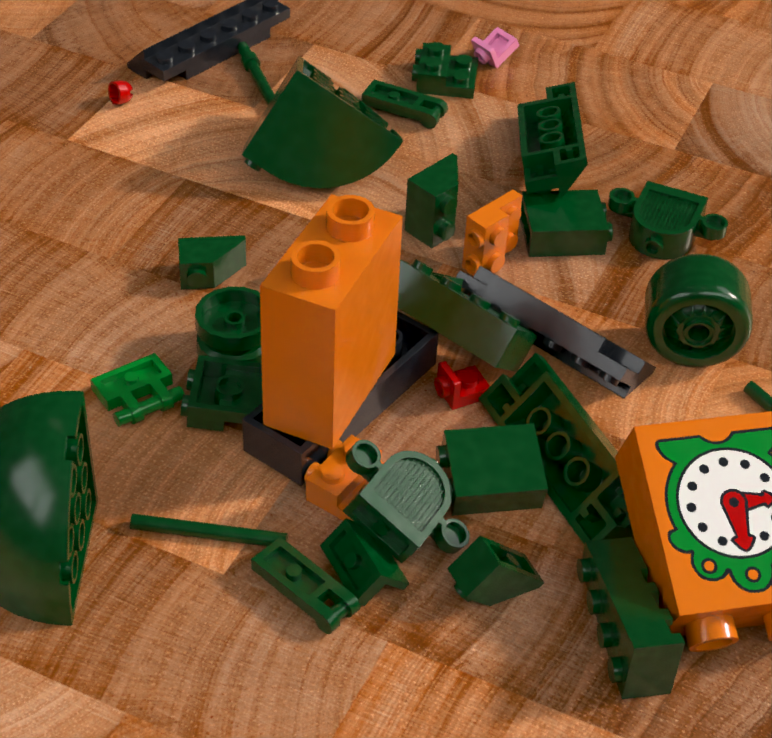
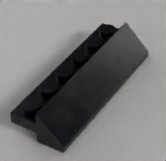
M277 0L242 1L144 49L127 62V68L145 79L155 75L159 79L166 81L179 75L188 80L239 54L237 45L240 42H246L249 48L270 38V28L290 18V8Z
M479 266L474 277L461 270L456 276L463 279L462 288L464 289L462 292L471 297L472 293L484 298L491 303L489 308L499 314L501 311L507 312L521 321L519 323L520 326L538 335L533 345L622 398L628 396L656 368L482 266Z

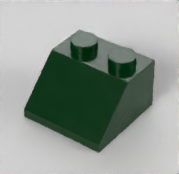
M452 153L407 179L405 231L430 248H434L443 241L449 240L455 232L459 185L457 155Z

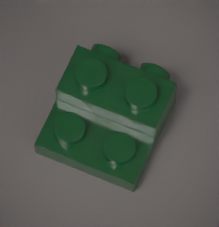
M440 42L423 43L422 49L416 48L415 64H413L412 81L417 82L416 92L473 99L479 58L464 54L458 56L451 55V45H444Z
M198 355L196 369H189L186 390L191 391L190 395L183 394L180 415L187 417L186 427L223 432L225 422L242 424V419L263 402L262 363Z

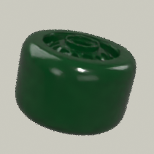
M688 254L668 261L653 274L645 292V330L650 344L658 354L682 366L708 367L731 359L746 345L753 326L751 291L746 277L734 264L715 255Z

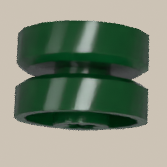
M225 287L213 290L202 297L195 311L197 354L262 363L260 292L246 287Z

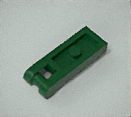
M375 79L365 89L361 97V101L367 106L373 107L376 110L394 113L403 118L421 121V124L428 129H433L439 123L440 118L448 111V105L442 99Z
M281 537L251 558V569L312 617L317 626L326 634H331L340 626L341 619L352 617L361 608L359 600L352 592ZM328 598L335 603L331 607L323 603Z

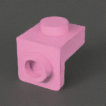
M498 27L484 41L476 36L471 40L475 50L474 56L479 58L478 61L482 64L488 63L496 69L519 47L517 38Z

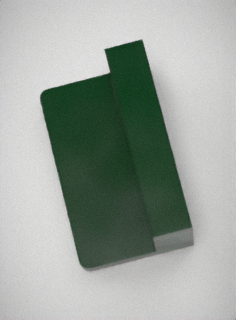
M345 518L320 545L345 588L356 596L362 606H365L386 584L402 590L409 585L408 580L392 555L355 521Z

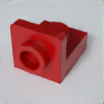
M446 361L438 363L437 377L434 379L435 390L440 398L446 400L452 410L480 402L478 398L490 385L475 365L453 372Z

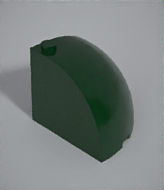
M299 56L249 136L243 148L242 156L246 158L244 162L254 170L260 172L261 169H264L273 176L291 184L311 188H331L356 182L375 172L394 155L402 144L403 139L394 129L387 130L386 128L389 124L360 99L340 86L336 90L333 86L334 82L329 76Z
M83 391L44 392L16 399L0 407V606L20 617L46 624L72 626L98 504Z

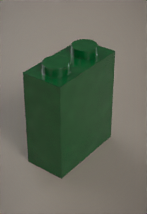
M568 190L562 199L560 191H550L544 194H537L535 192L527 194V191L522 192L520 223L529 257L605 255L607 242H611L613 238V227L611 222H607L606 203L601 202L598 190Z
M534 423L444 430L442 445L436 446V461L441 468H444V472L451 485L452 500L450 507L452 516L543 507L548 487Z

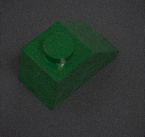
M245 235L178 238L181 290L216 288L246 266Z
M481 535L447 568L456 582L454 584L456 592L468 602L473 600L486 606H492L533 591L544 584V581L525 554Z

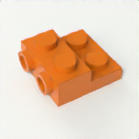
M511 190L467 216L462 268L473 276L479 266L493 273L498 272L504 266L505 253L511 252L517 246L523 196L517 191Z
M352 434L344 442L338 440L334 448L329 449L327 459L322 464L318 462L312 463L304 477L306 482V500L341 520L345 518L352 520L343 510L367 482L361 475L353 472L346 463L347 451L357 441L361 440ZM379 449L380 454H381V461H380V462H381L382 464H384V462H382V451Z

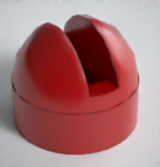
M123 80L110 82L108 95L114 105L129 102L133 97V94L130 93L133 87Z

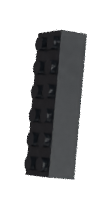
M397 311L395 355L339 440L344 442L351 434L356 437L436 364L438 332ZM263 402L242 419L243 450L301 486L305 483L304 477L309 466L314 462L322 464L327 459L330 448L263 425Z

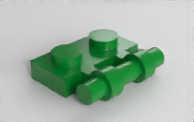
M156 353L90 379L91 390L107 411L120 406L123 407L122 410L113 413L114 421L118 427L129 422L132 424L139 423L145 419L146 415L157 410L167 411L174 407V403L181 401L183 394H185L181 386L169 390L166 388L173 384L172 373ZM148 394L153 396L141 402L136 400Z

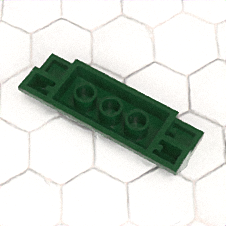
M575 82L546 87L547 99L517 105L521 158L527 194L534 192L544 194L552 189L559 188L562 199L588 165Z
M535 352L511 378L502 374L478 399L498 426L534 423L548 487L547 494L584 545L586 541L626 537L634 539L615 459L618 451L544 357Z

